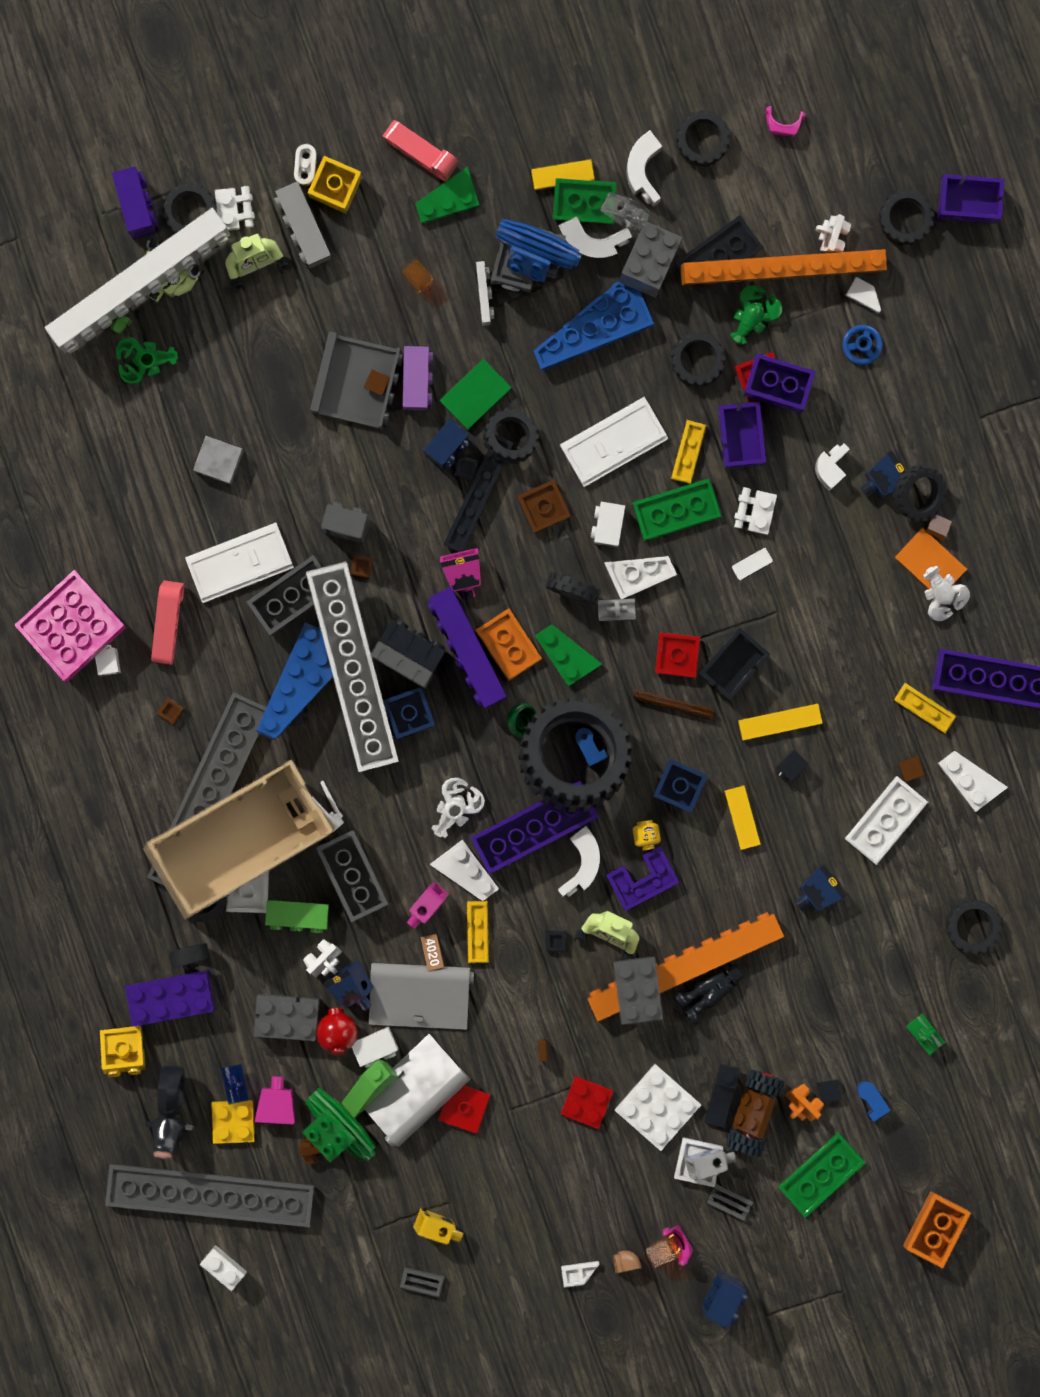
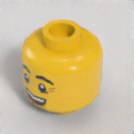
M653 820L637 822V826L633 828L635 845L642 847L643 850L655 849V844L660 843L659 826L653 823Z

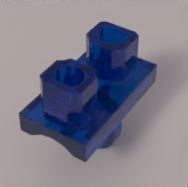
M242 1064L221 1068L228 1105L249 1101Z

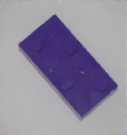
M208 970L125 986L132 1027L216 1010Z

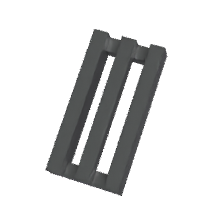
M715 1184L707 1203L745 1221L753 1201ZM717 1190L746 1203V1206L744 1207L717 1194ZM714 1197L735 1208L742 1210L743 1213L740 1214L726 1206H723L713 1201Z
M405 1267L400 1288L440 1297L444 1276ZM407 1273L439 1280V1283L407 1276ZM405 1281L436 1287L437 1291L405 1284Z

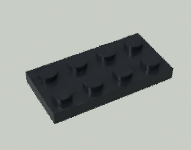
M739 215L674 264L681 273V265L683 263L750 259L764 247ZM716 283L690 286L700 296Z

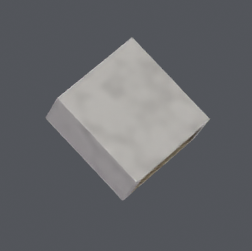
M205 436L193 470L196 473L231 485L242 457L243 449Z

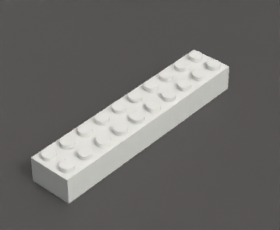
M211 208L44 328L65 354L67 352H74L79 348L78 344L82 341L91 340L96 335V331L109 327L113 323L112 320L114 318L126 315L129 312L128 308L134 304L136 306L141 304L149 293L152 292L154 294L162 288L163 283L175 280L179 276L178 273L184 268L188 270L196 264L195 261L198 258H205L211 254L212 248L217 245H224L229 240L228 237L231 236L227 227L215 210Z
M342 562L307 571V579L358 771L361 772L399 762L347 563Z

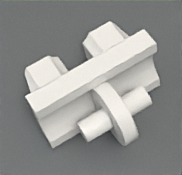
M840 214L838 216H831L830 220H824L823 226H816V231L820 233L819 240L823 241L820 251L825 253L843 252L845 242L838 239L839 233L847 235L851 224L844 220L845 216Z
M322 940L317 946L322 954L316 958L310 953L303 959L308 967L306 970L314 977L321 973L326 976L330 971L334 975L338 972L334 967L339 963L336 958L342 951L334 944Z

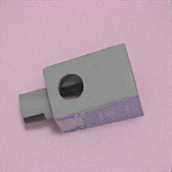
M717 1148L684 1157L689 1177L697 1180L727 1171V1164L736 1162L733 1150L723 1152V1150Z

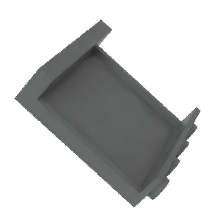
M329 331L310 408L311 413L382 429L383 424L387 425L390 413L386 412L388 405L392 406L394 393H391L393 385H397L399 378L396 370L397 366L402 365L404 354H401V349L399 347L395 349L348 338ZM371 369L390 377L383 396L363 388Z

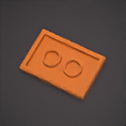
M921 528L894 557L928 590L931 589L930 579H924L923 575L930 567L938 566L940 568L938 574L943 579L947 574H950L954 579V583L967 570L929 533H926L924 528Z
M509 608L475 630L508 682L542 660V657Z

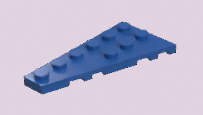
M618 281L533 352L541 371L651 328L654 326V322L641 292Z
M306 622L304 623L256 733L276 740L297 715L306 708L310 701L334 678L320 628Z

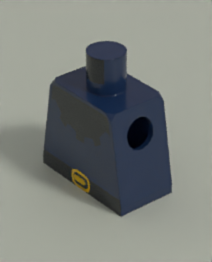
M892 450L865 474L869 482L861 486V490L866 497L877 492L882 498L895 492L894 485L898 482V477L905 473V469Z
M821 864L799 886L804 895L794 902L801 911L810 905L816 911H819L845 898L847 895L825 865Z
M358 960L341 969L335 975L333 974L323 983L329 992L346 1008L356 1003L363 1012L372 1005L366 995L373 990V985Z

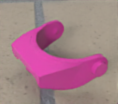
M771 106L766 107L765 114L770 134L780 136L791 135L795 137L801 120L805 118V113L801 111L798 121L794 124L783 125L773 119Z
M680 1225L662 1230V1235H666L677 1253L679 1265L687 1264L693 1249Z

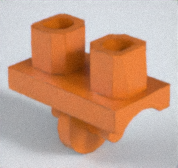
M805 1084L788 1091L785 1096L791 1101L788 1105L793 1111L790 1117L794 1119L798 1116L802 1121L807 1118L811 1122L821 1116L819 1112L824 1104L818 1098H814L811 1102L805 1098L811 1092Z

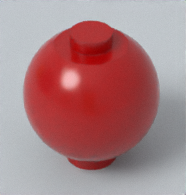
M332 1008L327 1011V1016L323 1017L319 1022L316 1037L324 1050L332 1053V1055H343L344 1052L354 1045L357 1039V1027L352 1018L344 1014L342 1008Z

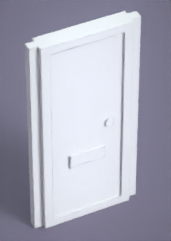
M643 397L560 444V447L583 487L668 440V437L647 400Z
M277 523L185 557L202 603L294 568Z

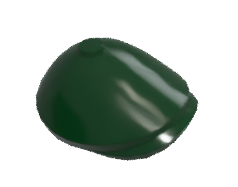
M519 703L511 708L508 714V727L511 733L520 740L524 736L528 723H531L533 716L537 713L532 705Z

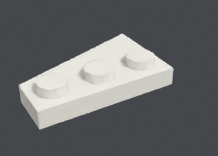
M669 556L604 562L620 599L627 598L677 575Z
M953 751L938 762V765L974 812L1008 788L956 751Z
M463 840L430 864L482 901L499 889Z

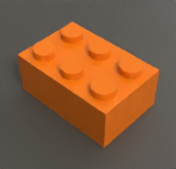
M930 1191L903 1244L904 1248L943 1268L971 1212Z

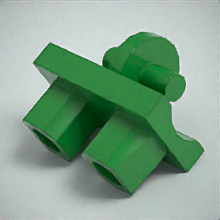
M922 1013L906 1025V1028L928 1055H931L945 1043Z

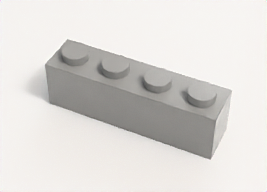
M298 181L275 191L277 197L274 200L278 209L283 208L285 216L282 218L285 225L293 230L294 234L290 236L294 245H299L302 250L299 256L303 265L308 264L309 268H312L332 259Z

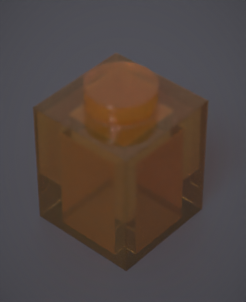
M417 258L401 271L402 276L417 293L421 290L423 292L432 285L433 276Z
M673 1234L653 1242L646 1249L647 1257L655 1268L675 1260L682 1253Z

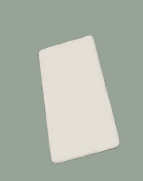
M763 548L733 565L732 569L737 578L741 580L770 564L773 560L766 548Z

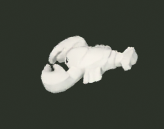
M938 566L930 567L923 575L924 579H930L931 589L925 590V596L927 600L933 599L929 606L928 614L933 620L944 621L953 614L950 608L944 605H950L953 602L954 608L958 611L967 604L970 592L965 585H952L954 579L950 574H947L943 579L938 574L940 570Z
M450 778L442 785V794L446 804L440 801L436 810L442 814L439 825L432 826L434 834L439 837H447L446 830L454 822L460 827L465 824L468 818L462 816L463 814H476L484 807V797L477 788L470 787L474 797H471L470 792L467 793L468 805L465 804L462 795H451L464 790L462 787L458 788L457 785H468L463 779Z

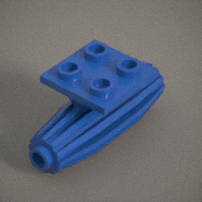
M504 218L495 238L511 247L506 267L510 268L514 273L527 275L534 281L545 282L550 264L572 269L573 266H578L582 256L578 254L579 249L558 236L529 224Z

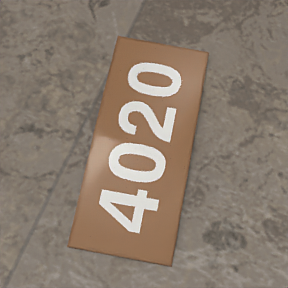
M437 934L421 937L428 971L443 968Z

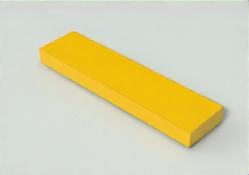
M814 704L738 720L742 740L822 724L819 705Z

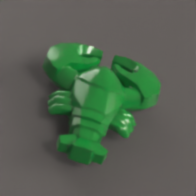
M748 285L739 294L744 312L737 308L734 319L741 322L739 323L738 331L731 332L730 335L733 338L732 341L736 344L741 343L744 345L746 343L744 337L752 330L760 334L766 328V325L762 324L761 321L773 322L782 315V304L772 294L768 297L773 301V305L766 299L767 313H764L762 303H750V301L763 297L762 295H755V292L765 294L766 291L760 286Z
M132 337L122 339L116 347L118 360H121L123 350L126 351L125 359L135 349L136 352L132 356V362L138 367V370L125 363V367L129 370L126 372L122 364H119L118 370L121 378L129 384H136L143 379L147 369H149L148 375L151 376L160 372L158 365L166 361H170L172 365L176 364L178 355L174 347H170L168 352L156 350L154 342H144L146 347L144 349Z

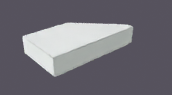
M856 277L846 296L879 313L881 308L874 286Z
M599 1261L561 1266L564 1288L585 1285L589 1277L599 1266Z

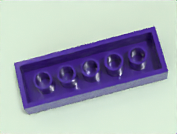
M449 587L429 597L430 603L427 605L432 615L438 616L440 621L436 623L441 633L447 634L449 639L446 640L450 651H455L458 655V658L455 660L460 670L465 669L467 676L464 678L470 689L474 687L477 694L473 696L478 706L483 705L484 709L506 699L507 697L452 588Z
M939 649L937 650L931 690L1040 709V666Z
M578 781V782L574 783L573 785H582V784H581L580 781ZM540 801L470 838L490 874L598 818L593 805L586 812H582V808H576L575 812H568V807L562 806L561 810L554 809L556 804L549 801L546 805Z

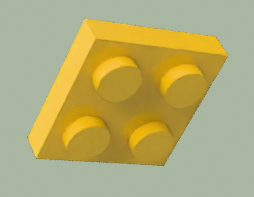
M253 1100L212 1102L213 1144L255 1141Z

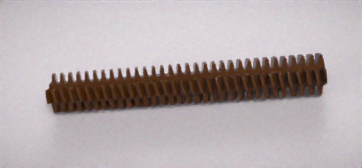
M635 689L633 696L635 700H643L645 703L648 701L650 704L653 702V705L654 703L655 705L658 704V706L660 704V707H670L672 710L675 708V711L677 709V711L680 710L682 713L685 711L687 714L690 712V715L691 713L695 716L697 714V716L707 717L709 720L713 718L714 710L711 708L708 709L699 705L696 706V704L681 702V700H674L662 695L649 694L647 691Z

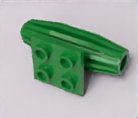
M320 1087L304 1101L316 1120L302 1133L329 1162H332L343 1150H347L360 1161L363 1159L368 1161L375 1154L374 1149L376 1146L363 1127L336 1099Z

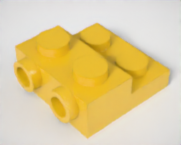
M141 1026L100 1030L101 1060L104 1074H108V1077H118L122 1072L138 1075L141 1073V1070H146Z

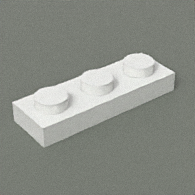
M484 261L476 262L482 326L491 325L490 319H494L493 307H489L488 299H492L491 287H487L486 279H490L489 267H485Z

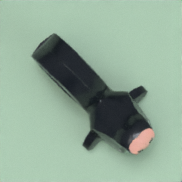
M162 1067L157 1096L159 1117L155 1121L145 1122V1127L152 1128L154 1140L153 1154L157 1158L170 1159L174 1151L180 1147L184 1131H196V1126L186 1124L180 1118L185 1089V1069L183 1067Z

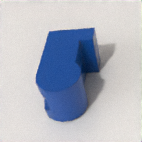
M581 728L577 731L575 739L589 767L608 758L605 750L598 751L593 741L591 730Z
M862 1081L857 1085V1094L869 1105L871 1111L867 1114L873 1122L891 1111L871 1082Z

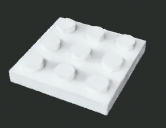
M654 1064L614 1110L662 1151L701 1104L660 1067Z

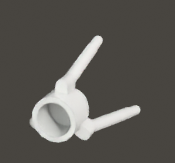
M321 781L320 783L335 814L332 811L328 814L314 797L312 799L317 807L321 809L334 832L344 823L341 819L343 815L338 810L325 782Z

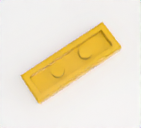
M591 159L531 169L534 190L555 187L556 178L594 180Z
M687 420L673 469L672 480L691 484L707 425Z
M906 683L903 684L894 698L895 702L943 733L947 732L956 718L954 714Z
M745 786L725 790L740 850L761 845Z
M467 901L468 963H489L487 901Z

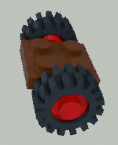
M750 1069L745 1085L758 1090V1092L745 1087L733 1123V1127L744 1131V1133L730 1130L726 1147L761 1158L766 1143L761 1139L764 1138L776 1099L766 1096V1093L781 1097L785 1080Z

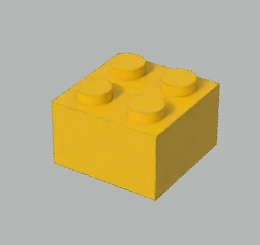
M324 156L308 190V196L315 201L346 214L362 179V173Z

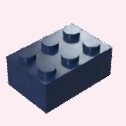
M719 1270L701 1306L705 1317L726 1328L730 1324L733 1325L738 1316L736 1311L739 1305L742 1306L747 1298V1294H745L746 1289L742 1281Z

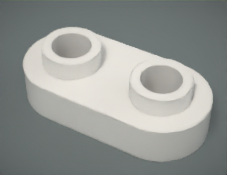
M303 144L296 150L294 177L300 185L307 186L312 183L315 177L316 151L313 146ZM309 153L310 157L308 159H304L303 154ZM303 173H307L308 178L303 179L301 178V175Z

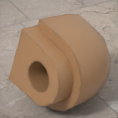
M618 1251L616 1255H613L616 1273L642 1268L639 1258L633 1252Z

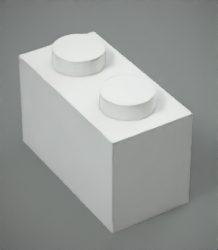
M601 502L600 506H596L594 518L598 519L597 527L593 526L591 532L594 544L618 548L625 510L624 505Z
M389 1027L356 1040L352 1046L360 1067L365 1065L366 1068L372 1066L377 1059L384 1057L387 1060L396 1056L395 1052L399 1049Z
M216 1245L200 1263L203 1268L231 1291L247 1272Z

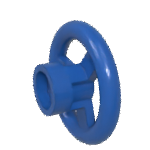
M857 325L849 329L845 334L842 348L845 356L851 362L858 365H867L878 359L882 352L883 342L880 334L874 328L867 325ZM864 331L863 335L859 336L855 343L848 344L850 337L854 333ZM870 333L874 336L877 343L874 353L870 349L872 346V340L869 337ZM864 341L866 343V347H861L860 342ZM858 349L869 358H856L851 354L850 350Z

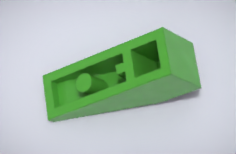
M377 1060L362 1074L342 1101V1104L356 1118L399 1076L387 1061Z

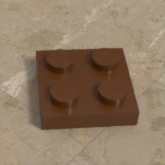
M551 480L517 496L533 533L571 517L555 480Z

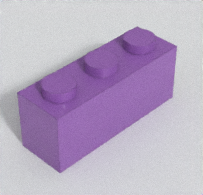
M404 346L403 410H428V405H432V393H428V385H432V373L429 372V365H433V352H429V347Z

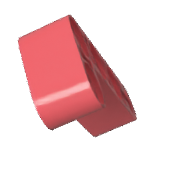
M393 120L382 136L390 145L445 182H447L458 166L457 158L446 150L441 152L396 120Z
M164 580L160 585L151 657L152 662L173 664L180 603L184 595V583Z

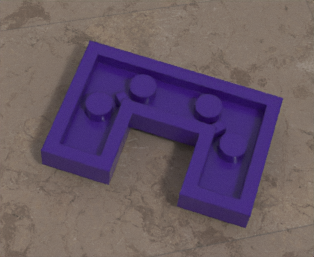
M660 846L642 855L651 872L645 878L633 883L625 866L606 874L625 911L680 883Z

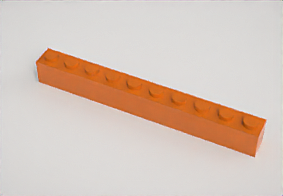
M886 250L683 263L681 265L682 285L883 272L887 270Z
M768 912L757 916L758 920L750 923L749 920L738 925L739 929L733 932L731 929L720 933L721 937L715 940L712 937L702 941V946L694 948V946L682 950V955L676 957L673 954L664 959L665 963L660 965L656 963L659 993L783 938L784 935L775 915H769ZM615 981L609 983V988L601 991V988H598L589 993L590 997L587 999L597 1022L619 1012Z

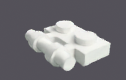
M249 186L241 187L242 195L236 196L235 188L215 190L217 214L228 231L239 230V221H245L246 228L254 227L253 219L255 217L251 208V201L253 199ZM237 203H243L244 213L238 214Z
M743 487L742 495H739L738 499L740 502L738 512L734 516V519H736L734 527L742 529L743 523L748 522V531L768 535L777 495L757 490L755 498L749 497L751 489ZM748 504L753 505L751 516L746 515Z

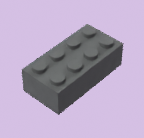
M314 555L247 601V604L271 637L315 607L306 575L307 571L322 568Z
M355 830L316 848L351 922L389 904Z

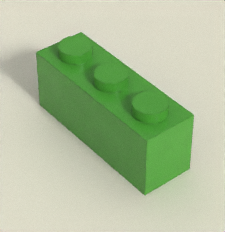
M267 900L265 925H270L272 930H282V926L290 927V931H302L303 928H311V932L323 933V929H328L330 904Z

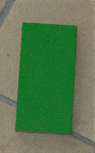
M710 478L632 502L644 541L722 517Z
M837 1132L777 1187L806 1218L862 1168L866 1162L842 1135Z

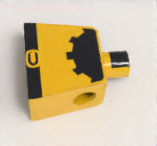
M420 1208L413 1226L418 1235L444 1244H448L450 1239L460 1242L464 1232L461 1229L455 1228V1224L451 1219Z

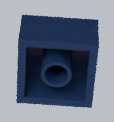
M449 419L423 449L424 455L442 470L445 467L449 469L456 461L457 453L459 451L463 453L469 446V434Z
M422 687L383 700L397 740L436 726Z
M669 759L653 797L691 813L708 775Z

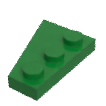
M468 167L415 203L421 224L479 207Z
M552 624L535 635L568 687L602 665V663Z

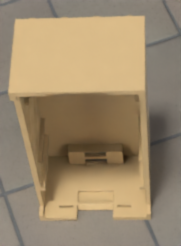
M292 760L264 777L156 839L149 841L143 850L184 920L325 839L333 830L321 809L315 804L305 787V782ZM295 798H298L305 810L304 813H300L293 801ZM288 802L292 804L298 814L297 817L294 818L286 805Z

